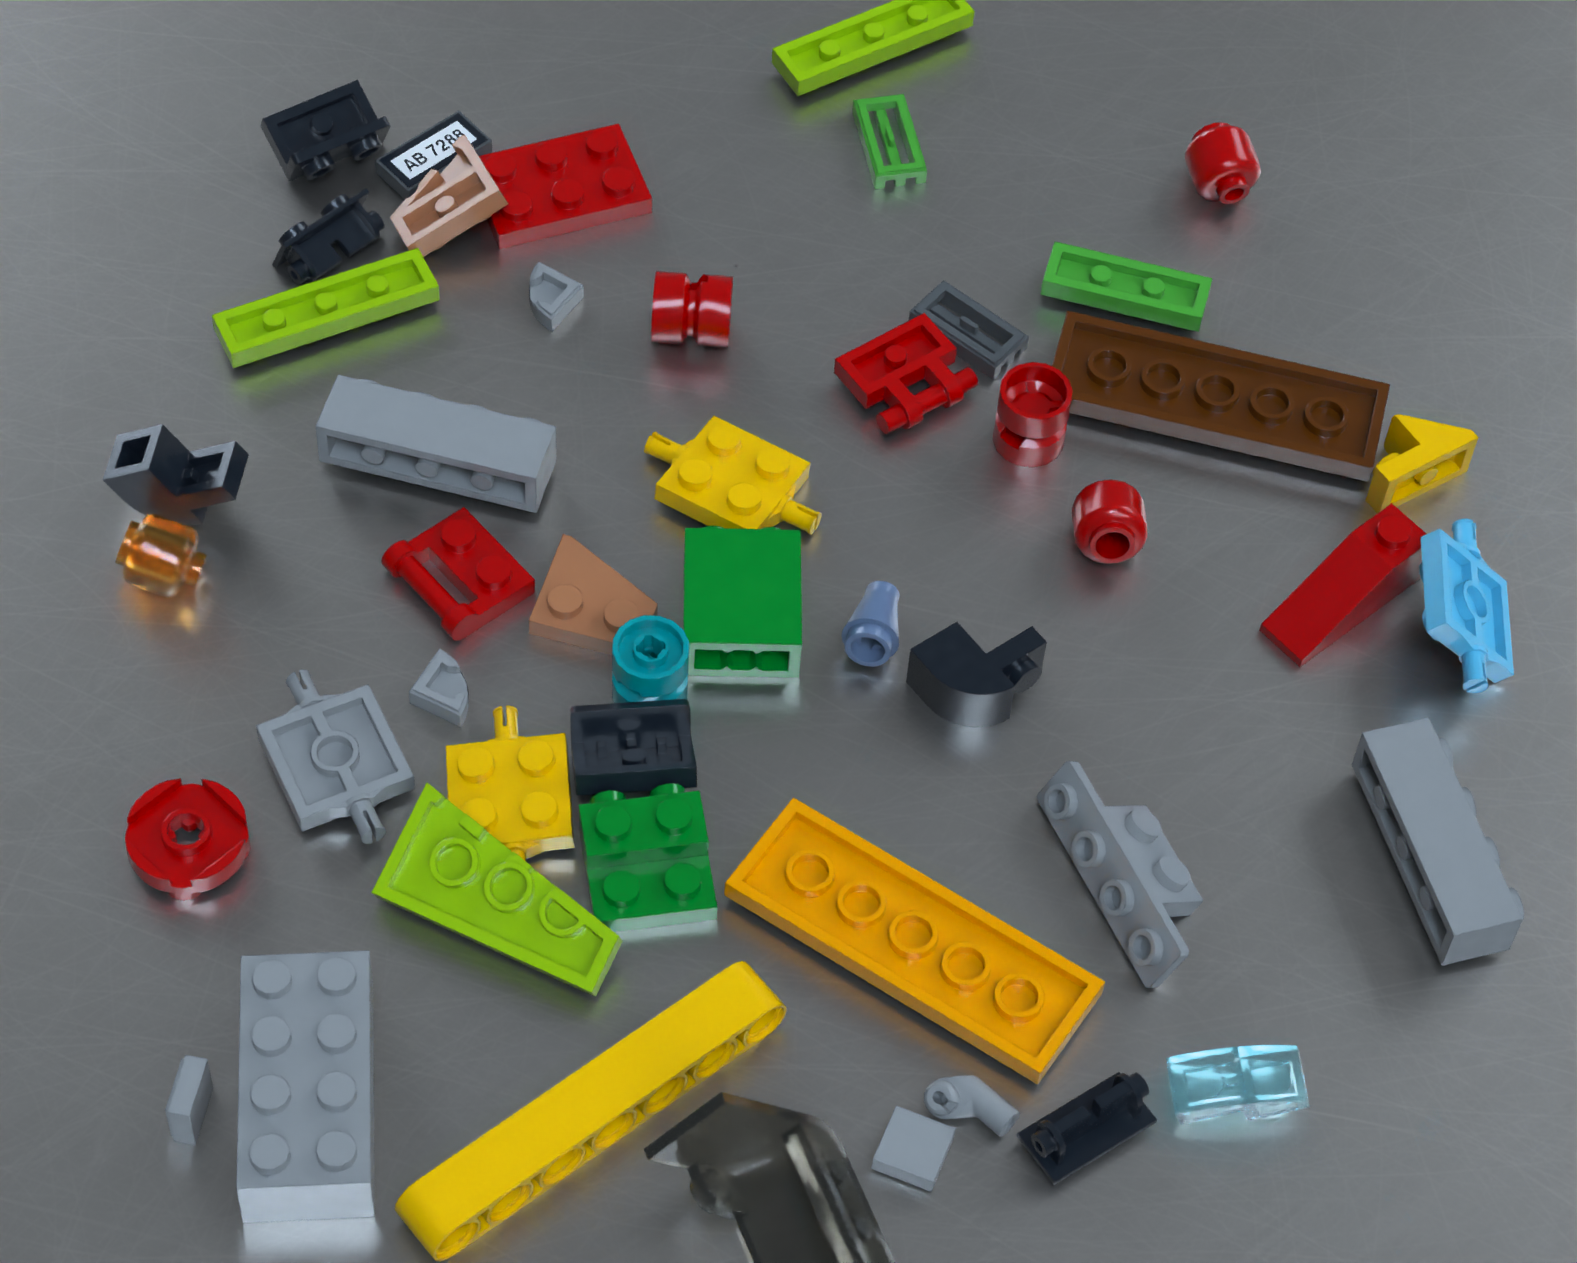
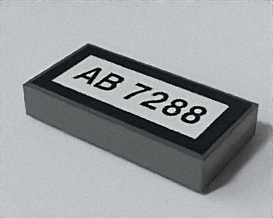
M457 111L376 159V173L402 198L406 199L415 193L418 184L431 169L437 170L440 174L457 155L452 144L460 136L466 135L478 156L492 153V140L460 111Z

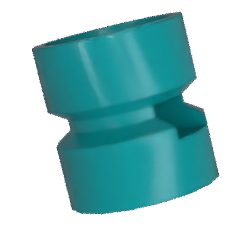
M644 615L630 619L618 629L613 638L612 700L614 703L687 699L689 640L684 630L674 621L661 616Z

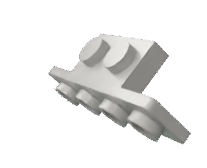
M1067 761L1037 795V800L1146 988L1159 987L1189 955V949L1170 917L1190 916L1203 902V899L1191 881L1188 869L1179 861L1162 832L1160 822L1150 812L1147 805L1104 806L1080 763L1077 761Z

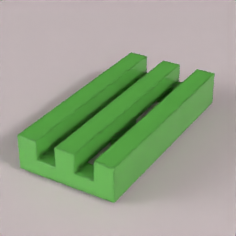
M904 94L853 100L852 114L874 189L885 188V182L889 180L894 181L895 187L905 186L906 178L913 177L915 184L926 183L927 168ZM893 108L909 163H901L885 109ZM868 111H873L888 166L883 164Z

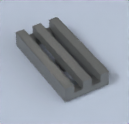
M944 280L909 312V320L925 313L957 348L956 356L992 380L1000 374L1003 365L1008 367L1014 361L1016 353L1021 355L1027 349L1029 336ZM938 303H943L944 305H946L947 307L961 315V317L959 318L958 316H956L955 314H953L952 312H950ZM978 327L986 333H988L989 335H991L992 337L1002 342L1004 345L1001 346L1000 344H998L997 342H995L994 340L978 330Z

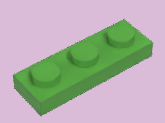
M1055 241L1043 278L1040 295L1199 332L1213 278Z

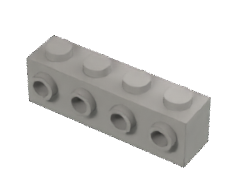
M338 375L316 424L319 461L534 513L538 511L556 464V426L544 424L533 418H519L490 411L478 405H464L435 398L424 392H409L380 385L369 379L359 380Z
M1429 717L1362 732L1352 767L1441 965L1444 966L1510 950L1524 919L1522 901L1514 888H1508L1499 868L1500 859L1497 847L1490 837L1484 836L1476 819V806L1473 796L1468 788L1461 787L1453 770V757L1447 741L1444 738H1438Z

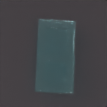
M1239 1046L1199 1051L1166 1058L1175 1116L1181 1125L1243 1111L1248 1121L1310 1108L1300 1051L1297 1046Z

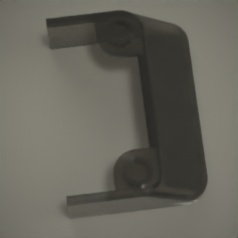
M720 1092L644 1148L647 1159L650 1161L687 1169L692 1180L690 1182L692 1196L703 1210L708 1213H716L724 1218L736 1220L754 1263H896L842 1143L834 1131L816 1116Z

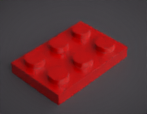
M619 123L479 156L508 205L493 213L487 219L499 250L652 213V196Z

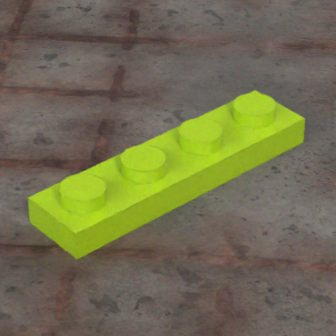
M893 0L772 48V64L795 94L800 96L973 26L975 11L966 0Z
M415 248L212 314L213 328L232 367L236 368L439 301V285L419 248Z

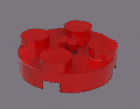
M180 778L159 783L147 790L135 801L127 817L128 827L125 833V844L132 869L146 884L157 890L168 892L176 900H192L198 897L201 892L211 890L223 884L238 871L251 850L246 814L242 803L232 791L215 781L201 779L202 785L193 783L182 785ZM180 828L187 832H192L197 828L202 830L198 835L199 840L188 845L177 844L175 831Z

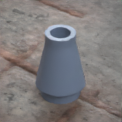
M885 581L870 583L866 587L864 597L843 628L842 641L845 645V652L850 659L860 665L880 666L886 663L898 650V601L900 594L898 589L891 583Z

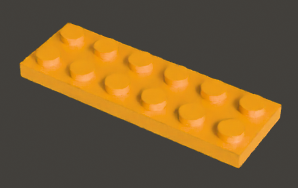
M794 797L725 882L724 895L1037 1085L1103 993L1105 981Z

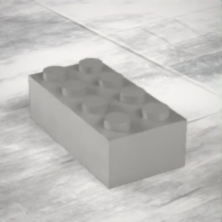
M369 950L241 956L236 1189L243 1223L375 1217L374 1007Z

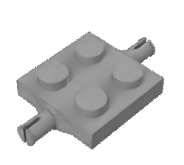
M299 670L300 681L295 672L291 673L286 679V684L290 688L297 705L283 716L256 725L258 740L301 831L303 832L337 818L351 816L363 843H373L372 833L376 841H379L385 836L386 829L382 825L374 807L380 802L414 790L415 780L369 684L343 694L319 696L308 670Z

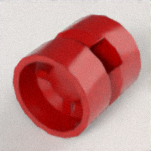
M656 271L652 304L651 342L682 344L688 336H693L698 346L728 348L733 276L703 274L696 283L691 282L687 273Z
M1029 362L1019 364L1008 370L1002 378L992 440L996 451L1006 461L1017 466L1029 468L1045 466L1057 459L1063 450L1073 389L1069 379L1059 369L1045 363Z

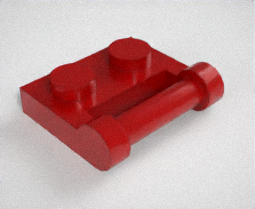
M462 507L412 540H400L394 543L385 551L381 560L382 565L393 577H402L442 619V629L455 641L468 637L535 593V579L465 507ZM430 560L470 603L459 604L422 564Z

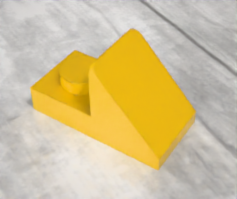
M1402 414L1392 416L1384 442V449L1389 455L1380 460L1373 469V477L1366 502L1376 513H1379L1391 503L1398 507L1467 472L1479 437L1470 429Z

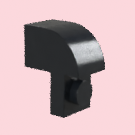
M163 424L117 435L103 481L129 506L150 518L171 524L198 525L203 524L208 506L236 500L249 454L237 441L189 451Z
M955 622L910 649L906 683L935 714L951 723L966 727L996 725L1010 719L1014 692L1022 693L1028 690L1040 678L1047 642L1031 626L988 653H985L962 626Z

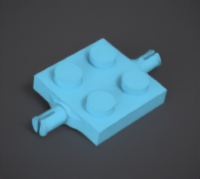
M1459 519L1452 524L1453 538L1440 528L1421 537L1422 563L1419 566V572L1424 585L1425 601L1422 620L1426 632L1433 640L1441 642L1459 656L1463 670V689H1466L1468 693L1474 694L1487 690V678L1493 683H1497L1514 675L1507 581L1493 571L1481 557L1480 550L1477 548L1476 523H1473L1471 519Z

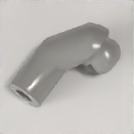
M974 1075L937 1079L927 1086L924 1092L925 1106L933 1116L939 1119L977 1117L1000 1137L1004 1136L1014 1126L1020 1116V1112Z

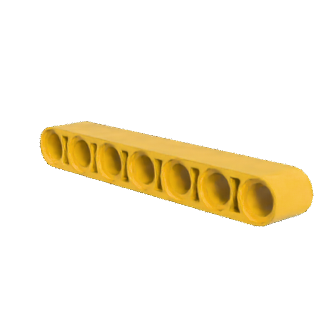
M740 961L730 965L416 1180L400 1195L394 1210L435 1261L451 1258L766 1038L784 1019L787 1012L785 1004L747 962Z

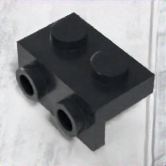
M355 80L262 119L260 127L290 182L304 175L307 180L320 178L335 168V162L349 156H353L354 160L358 161L375 154L383 147L382 143L391 125L386 116L377 118L359 81Z
M687 699L581 705L570 708L571 758L576 796H594L603 791H619L621 793L652 791L660 785L670 783L679 784L684 788L697 787V765L691 738L690 704Z

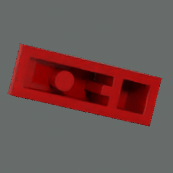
M1391 503L1352 531L1261 623L1259 631L1295 664L1302 667L1420 580L1419 566L1422 563L1421 537L1427 533Z

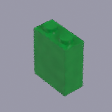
M719 526L685 528L683 630L689 640L688 676L799 678L802 652L801 530H782L776 527L728 529Z

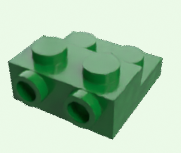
M670 783L654 788L648 797L626 799L625 795L619 791H603L594 795L588 804H579V834L593 916L613 932L717 920L718 906L708 856L709 840L700 790L686 792L683 786Z

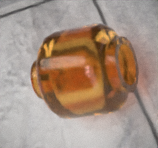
M149 514L140 523L131 520L115 563L123 566L122 574L127 583L157 595L172 598L181 591L184 583L193 587L196 586L207 554L197 551L200 539L198 532L194 528L157 514Z

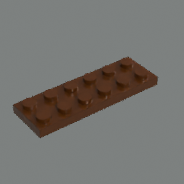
M1071 311L1066 313L1052 363L1053 367L1059 369L1069 379L1073 392L1069 413L1367 482L1370 480L1374 467L1390 384Z

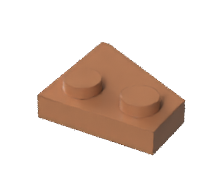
M465 134L452 144L457 155L440 174L437 170L431 169L420 181L415 193L406 198L390 216L408 250L419 248L423 257L432 251L440 249L451 239L477 223L485 221L493 213L508 205Z
M563 534L529 618V634L612 655L613 638L618 629L630 619L644 615L657 616L658 604L572 536Z

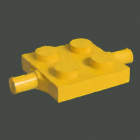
M713 416L698 435L686 444L680 445L656 431L646 441L644 453L650 454L671 465L656 483L654 499L707 526H719L728 529H762L773 527L779 524V522L785 521L812 535L821 521L822 513L794 501V495L809 477L810 462L716 416Z
M506 705V726L502 706L493 710L494 739L484 742L446 746L448 800L485 828L487 832L512 852H515L526 861V858H531L544 851L575 848L568 744L565 733L531 737L519 736L518 710L514 706Z

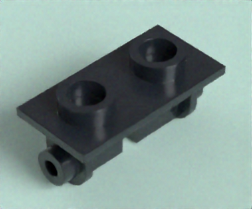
M367 188L352 198H349L346 194L338 196L321 211L322 218L310 226H307L302 221L286 231L279 239L281 247L272 264L275 269L288 261L290 263L287 267L288 274L296 284L300 285L303 282L311 283L341 263V257L331 246L334 243H337L349 258L379 239V231L384 229V222L376 211L371 210L367 213L363 208V204L369 194Z
M1117 1072L1017 1133V1137L1055 1185L1157 1122V1119L1143 1102V1098L1149 1095V1088L1144 1078L1136 1072L1130 1076Z

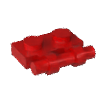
M925 313L835 358V375L865 409L882 400H885L890 408L876 415L877 424L885 434L899 427L907 430L921 423L924 419V414L939 406L949 408L963 400L964 393L978 386V378L971 368L966 367L953 374L947 367L955 363L957 348ZM925 379L930 387L915 395L908 390L907 387Z

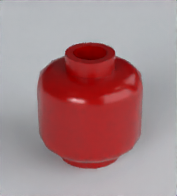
M1212 123L1199 129L1193 135L1192 141L1189 143L1184 154L1186 166L1196 192L1202 198L1209 201H1220L1224 204L1241 201L1249 194L1250 189L1257 183L1261 174L1260 162L1249 135L1242 128L1231 126L1228 123Z
M1113 479L1101 480L1084 487L1076 496L1071 509L1075 543L1084 556L1094 562L1104 564L1121 563L1134 557L1144 547L1148 537L1144 500L1136 488L1123 481Z

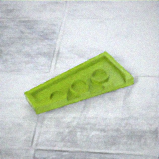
M426 783L371 892L377 898L594 997L597 996L623 942L615 932L560 888L552 884L515 852H512L428 783Z

